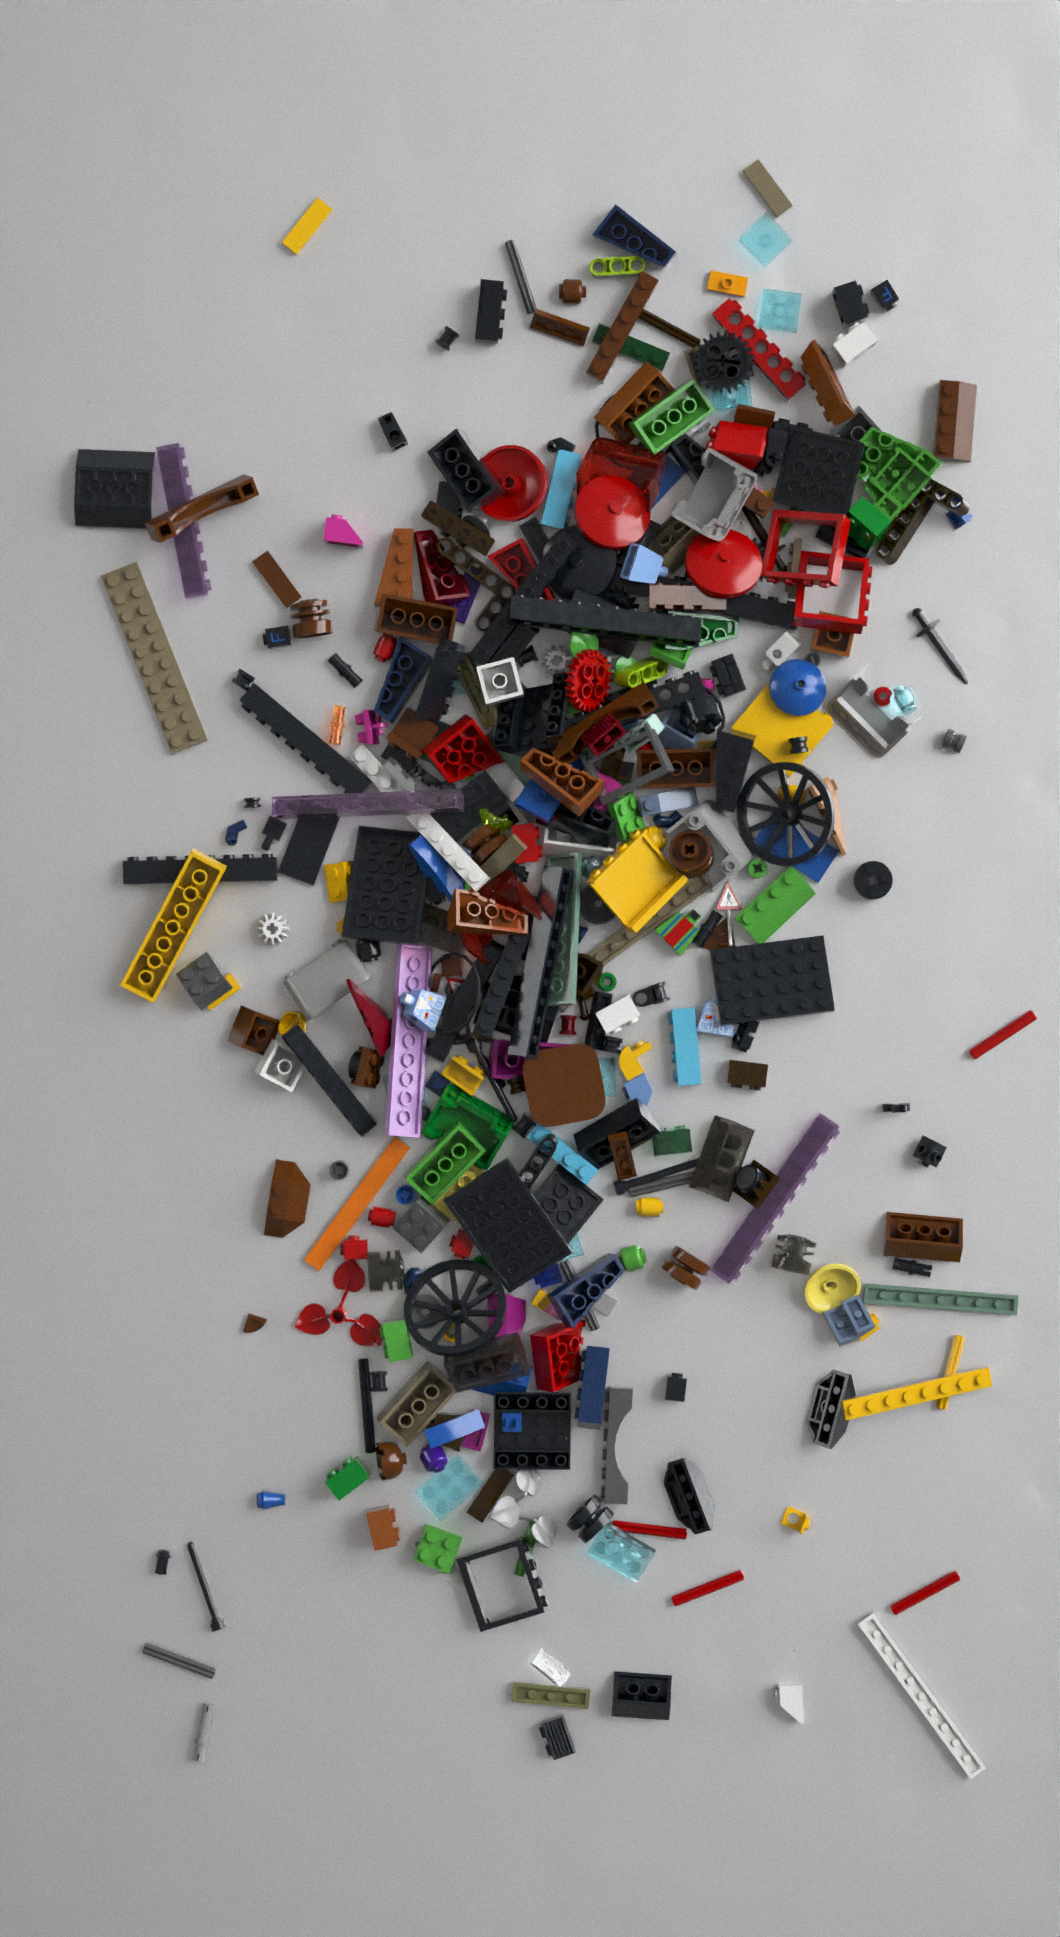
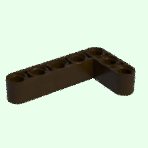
M931 479L913 501L894 519L876 548L877 556L888 565L896 563L934 503L957 516H964L968 513L970 509L969 503L959 493Z
M440 538L435 546L437 552L493 593L474 620L475 628L486 632L507 605L511 596H514L516 593L515 587L450 538ZM442 541H448L450 544V548L446 552L440 548ZM459 552L465 555V560L462 563H458L455 559L456 554ZM475 563L480 566V572L476 575L471 572V566ZM489 575H493L496 579L493 586H489L486 582ZM506 586L511 589V594L507 598L502 595V589ZM493 602H497L500 606L497 613H493L490 609ZM483 617L488 620V626L484 629L479 626V620Z

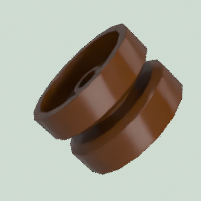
M491 821L477 829L462 844L463 847L471 850V855L474 854L472 860L479 867L508 840L505 834L499 835L501 829L495 821Z
M682 831L670 843V859L680 874L692 878L699 877L708 872L713 865V848L706 836L699 831Z
M675 1245L671 1255L679 1263L677 1264L670 1259H666L661 1268L678 1282L697 1290L701 1280L693 1274L694 1271L701 1276H706L711 1267Z

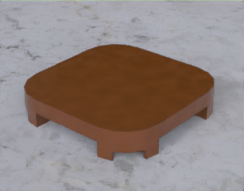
M571 1044L540 1050L537 1060L525 1059L522 1066V1074L529 1112L538 1124L544 1127L559 1126L590 1120L603 1112L606 1105V1096L598 1056L590 1046Z

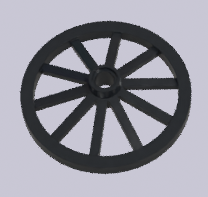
M778 762L760 768L746 781L738 799L737 822L743 840L755 855L774 865L793 866L813 859L827 845L834 829L835 806L829 788L817 773L798 763ZM785 770L803 775L792 801ZM778 771L784 801L762 780L763 777ZM809 779L815 785L820 795L798 805ZM758 784L779 807L748 801L755 785ZM823 801L825 820L802 814L803 810ZM747 807L777 813V816L749 827ZM788 809L792 812L791 818L787 814ZM799 820L823 827L820 838L815 844ZM780 821L781 823L763 849L757 843L752 833ZM794 825L810 848L806 853L794 857ZM787 826V858L769 853Z
M463 1259L444 1261L428 1268L413 1282L404 1303L405 1323L416 1343L431 1353L449 1357L470 1354L488 1344L501 1329L507 1312L506 1294L495 1273L478 1262ZM455 1270L473 1271L474 1273L461 1300H459ZM447 1271L450 1274L453 1297L451 1301L431 1280L435 1276ZM481 1274L492 1283L493 1287L467 1303ZM427 1284L446 1304V1307L416 1300V1297L422 1287ZM497 1292V1310H470ZM413 1306L445 1314L414 1323ZM461 1310L459 1313L454 1314L455 1311ZM468 1316L495 1317L487 1331L484 1332ZM447 1320L431 1341L424 1338L417 1330ZM455 1323L456 1346L438 1345L437 1343ZM465 1323L480 1337L462 1345L461 1324Z

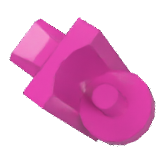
M362 710L363 713L355 715L356 724L365 725V732L358 733L357 735L358 742L367 743V745L380 744L379 736L383 735L382 728L388 727L387 723H381V716H376L374 710Z

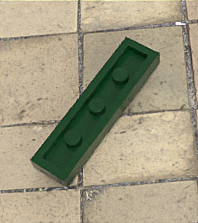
M599 323L592 342L601 346L610 328ZM628 336L619 354L641 363L648 362L654 368L663 371L670 352Z

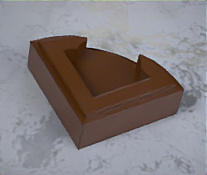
M434 973L430 992H438L441 974Z
M249 1313L243 1332L251 1333L261 1329L267 1319Z

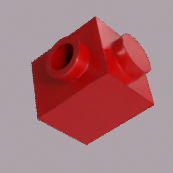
M462 1229L458 1230L457 1236L452 1235L449 1244L452 1247L451 1251L454 1252V1256L465 1259V1256L470 1257L474 1245L465 1230Z
M348 1236V1239H344V1244H340V1255H344V1260L368 1259V1239H360V1236Z

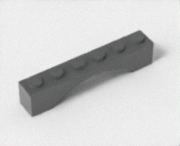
M610 1386L609 1391L605 1393V1402L609 1403V1408L604 1413V1422H608V1429H604L603 1441H607V1449L603 1448L602 1460H606V1468H602L601 1479H605V1487H601V1498H604V1503L627 1504L628 1483L617 1465L615 1441L621 1422L632 1409L633 1387Z

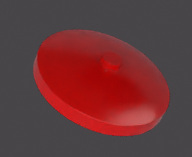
M517 445L497 447L483 457V460L505 490V493L491 504L482 507L481 510L488 516L502 522L520 521L533 514L543 502L548 485L546 469L539 457L530 450Z
M601 476L591 480L581 489L574 505V517L580 532L591 543L604 549L621 550L630 547L631 542L637 543L643 537L650 523V506L644 493L631 481L618 476Z
M730 529L722 541L713 540L702 534L694 538L687 549L685 568L692 583L704 593L719 598H734L749 592L757 584L762 571V557L758 547L750 538Z

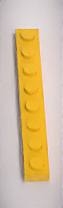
M983 1367L842 1400L844 1419L851 1420L991 1387L992 1381L989 1367Z

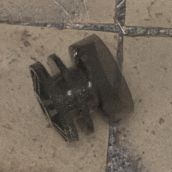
M778 1234L777 1240L784 1241L785 1243L784 1245L775 1244V1247L783 1250L782 1254H773L771 1267L810 1275L812 1262L806 1260L805 1255L814 1256V1252L808 1251L807 1247L816 1248L817 1243L802 1236Z
M395 1250V1259H391V1251H387L386 1259L382 1260L380 1251L367 1252L370 1292L383 1291L384 1282H388L390 1291L393 1290V1282H397L398 1290H403L405 1270L400 1250Z

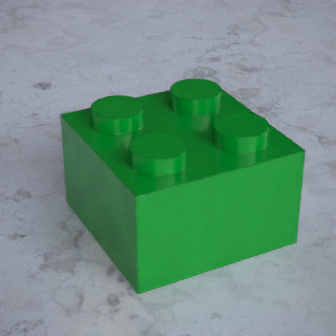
M863 496L848 510V518L851 520L848 535L853 537L861 548H865L869 552L884 537L892 521Z
M352 1456L348 1457L342 1462L341 1465L343 1467L339 1470L335 1467L326 1476L325 1483L338 1501L370 1478L371 1473L358 1456L354 1458Z

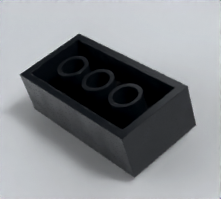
M486 770L473 780L479 778L488 795L457 815L447 800L430 813L455 842H458L491 816V812L497 805L509 801Z

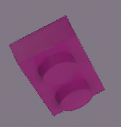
M482 1411L480 1413L485 1428L465 1435L462 1447L481 1452L490 1418L489 1413Z

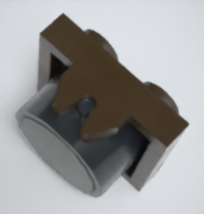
M753 1160L750 1165L740 1166L739 1172L734 1174L735 1187L732 1191L759 1209L780 1177L756 1160Z

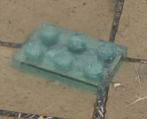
M459 1454L444 1466L443 1471L436 1473L415 1492L440 1521L484 1484Z
M608 1522L600 1530L587 1554L637 1583L656 1550Z

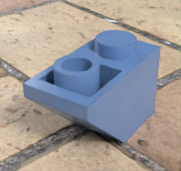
M645 1074L623 1083L625 1087L622 1088L626 1099L630 1097L632 1101L638 1098L643 1104L648 1105L652 1089Z

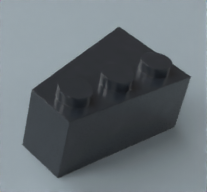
M481 279L475 341L498 344V339H502L503 336L500 320L505 318V309L502 308V301L507 299V289H504V281Z

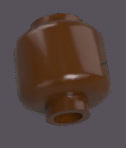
M565 279L562 284H559V299H562L564 304H580L582 298H586V286H582L581 280Z

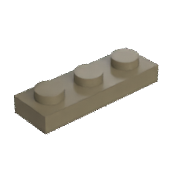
M795 538L794 543H790L789 555H792V562H788L787 572L799 573L801 538ZM785 584L784 592H788V598L795 599L797 584L795 586Z

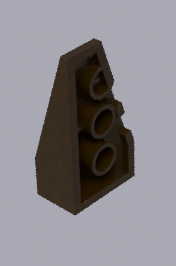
M527 948L521 957L524 961H526ZM578 953L576 994L588 1001L599 984L604 964L583 953Z

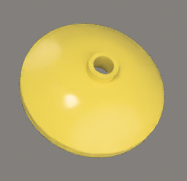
M828 1264L820 1267L810 1275L804 1287V1296L811 1309L823 1314L827 1310L840 1306L841 1301L860 1294L861 1282L857 1273L849 1266Z

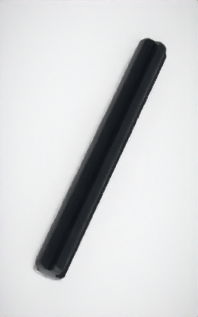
M361 1358L358 1360L365 1452L375 1453L368 1358Z

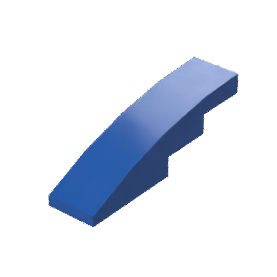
M419 835L408 845L425 878L431 877L439 893H445L450 903L455 889L465 890L448 863L423 835Z

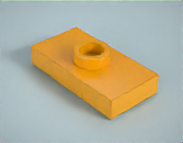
M711 270L707 290L745 297L748 277Z

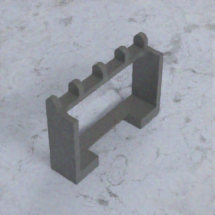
M648 723L643 724L645 732L636 736L633 730L629 731L630 740L619 744L618 741L613 744L614 748L604 752L598 758L594 757L588 760L585 754L581 756L586 771L590 773V776L598 779L600 776L594 766L595 762L648 736L662 764V767L610 793H607L604 787V791L599 795L602 805L610 804L624 797V794L675 771L656 730L651 729Z

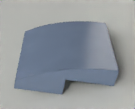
M859 1294L841 1301L840 1306L823 1312V1316L839 1347L856 1340L875 1328Z

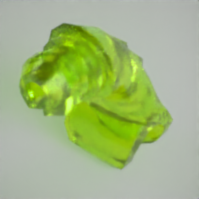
M482 808L479 811L482 822L491 827L507 831L513 824V821L508 820L509 816L506 813L503 817H496L487 808Z

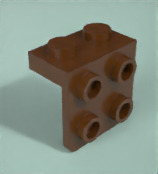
M407 708L393 730L386 737L389 740L387 744L396 750L399 747L405 750L404 755L411 760H414V758L420 759L423 754L421 750L431 742L439 728L430 720L414 719L416 711Z

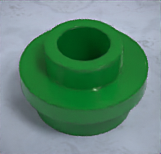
M609 972L602 973L598 984L599 988L606 992L613 990L617 983L615 976ZM609 978L611 981L610 985H604L603 980Z

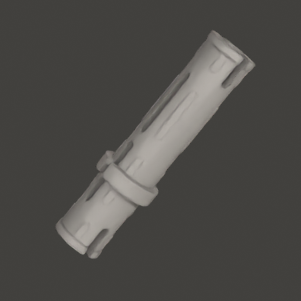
M203 1703L198 1736L194 1741L196 1743L192 1759L194 1761L205 1762L207 1745L210 1744L208 1739L215 1704Z

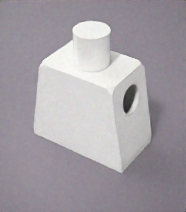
M788 630L765 652L767 657L760 664L769 671L775 664L777 666L781 665L802 643ZM777 649L782 652L780 657L775 655Z

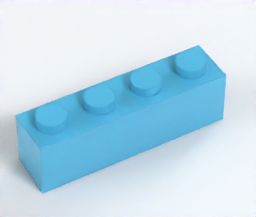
M559 449L541 526L557 530L568 527L571 517L567 515L568 509L573 508L575 497H572L573 489L577 490L579 479L576 476L578 471H582L584 460H581V454Z
M695 1007L671 1009V1013H668L669 1025H673V1032H670V1044H674L675 1051L671 1052L672 1063H676V1070L673 1071L674 1082H678V1086L701 1084Z
M537 1123L526 1137L537 1145L545 1134H555ZM557 1137L558 1145L552 1158L587 1185L598 1169ZM551 1141L544 1142V1145L548 1148L554 1146Z

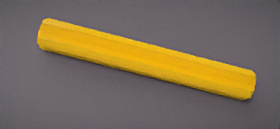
M960 1335L954 1336L944 1376L956 1374L965 1337ZM950 1396L938 1399L936 1407L946 1410Z

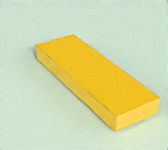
M317 197L282 241V244L298 255L333 209Z

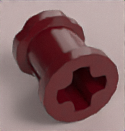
M560 1015L562 1025L559 1034L576 1035L574 1030L577 1016Z

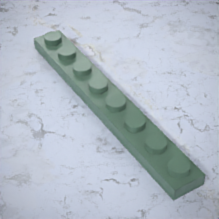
M865 1283L863 1303L1017 1315L1018 1295Z

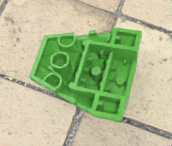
M871 427L859 441L866 445L858 477L874 502V506L890 521H893L932 479L942 462L924 448Z

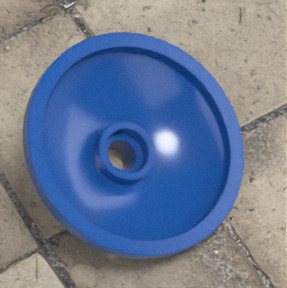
M793 659L782 663L775 669L770 678L769 692L774 704L781 711L792 716H805L816 711L823 703L826 696V682L823 674L814 664L801 659ZM798 682L803 683L802 688L798 686Z

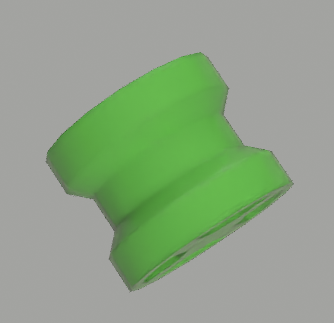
M761 859L752 860L748 865V872L754 878L763 877L767 872V865Z

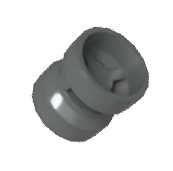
M949 728L942 746L953 748L955 752L960 753L967 736L956 734L954 730Z
M341 1160L335 1161L330 1166V1175L336 1180L346 1178L349 1174L348 1164Z

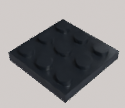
M560 1164L556 1166L534 1194L568 1244L604 1200Z

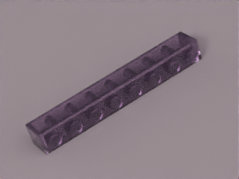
M179 443L156 447L168 511L190 501V496H193L192 486L187 483V477H190L188 466H184L183 459L186 458L185 449L180 447ZM193 522L173 537L186 600L208 596V591L212 590L210 579L205 577V572L208 571L206 560L202 561L201 553H204L202 541L199 542L197 534H201L199 522Z

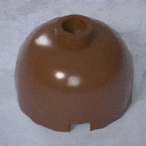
M376 1443L378 1446L376 1447L377 1467L382 1469V1473H379L381 1481L398 1477L403 1471V1464H407L406 1453H402L400 1447L395 1443Z

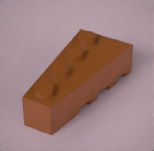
M394 528L374 603L375 607H379L383 593L413 599L414 529Z
M532 748L520 760V771L577 816H580L604 791L605 780L590 776V773L577 770L572 765L555 760V757L535 748Z

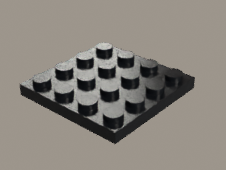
M791 426L772 501L819 513L844 514L848 517V510L851 506L866 444Z

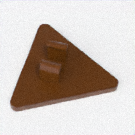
M727 917L714 929L715 933L708 938L703 948L713 950L736 947L733 930L732 946H729Z

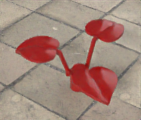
M349 1259L337 1268L333 1277L335 1287L340 1290L345 1289L339 1306L335 1307L331 1314L326 1315V1310L322 1305L317 1303L309 1304L301 1311L295 1327L304 1333L319 1335L325 1333L330 1328L328 1318L335 1324H341L343 1321L354 1322L355 1324L350 1329V1335L355 1343L361 1346H380L382 1340L379 1329L381 1326L378 1320L370 1314H362L358 1320L347 1318V1310L343 1307L348 1290L350 1292H358L365 1284L363 1270L354 1259Z

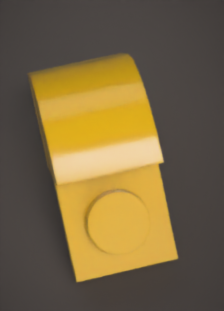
M643 1040L634 1045L635 1050L633 1051L629 1045L625 1046L621 1051L619 1066L627 1081L644 1072L637 1057L652 1049L649 1041L646 1043Z

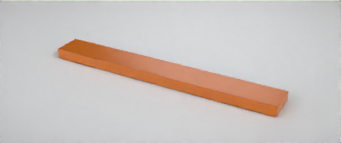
M394 1137L305 1257L304 1261L320 1271L409 1151V1146L397 1137Z

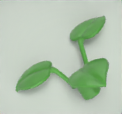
M572 632L569 647L574 658H577L576 653H581V650H598L599 642L596 635ZM620 656L616 660L615 670H608L615 674V684L616 673L636 663V659L631 656L629 659ZM568 702L567 714L582 712L577 710V708H573V703Z

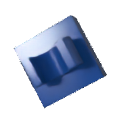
M950 511L946 513L955 529L969 522L972 517V513L964 516H957Z
M502 1412V1432H521L522 1412Z

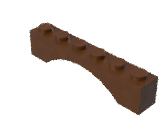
M644 271L640 273L587 369L586 375L602 384L604 383L631 330L659 283L658 279Z
M243 474L145 522L151 540L162 543L176 536L193 522L223 508L243 503L259 495L253 477Z
M642 682L563 732L562 739L551 753L556 760L570 764L579 758L582 750L585 748L580 736L586 734V731L592 729V726L598 724V721H601L607 714L612 715L620 722L626 719L645 717L660 706L645 682Z

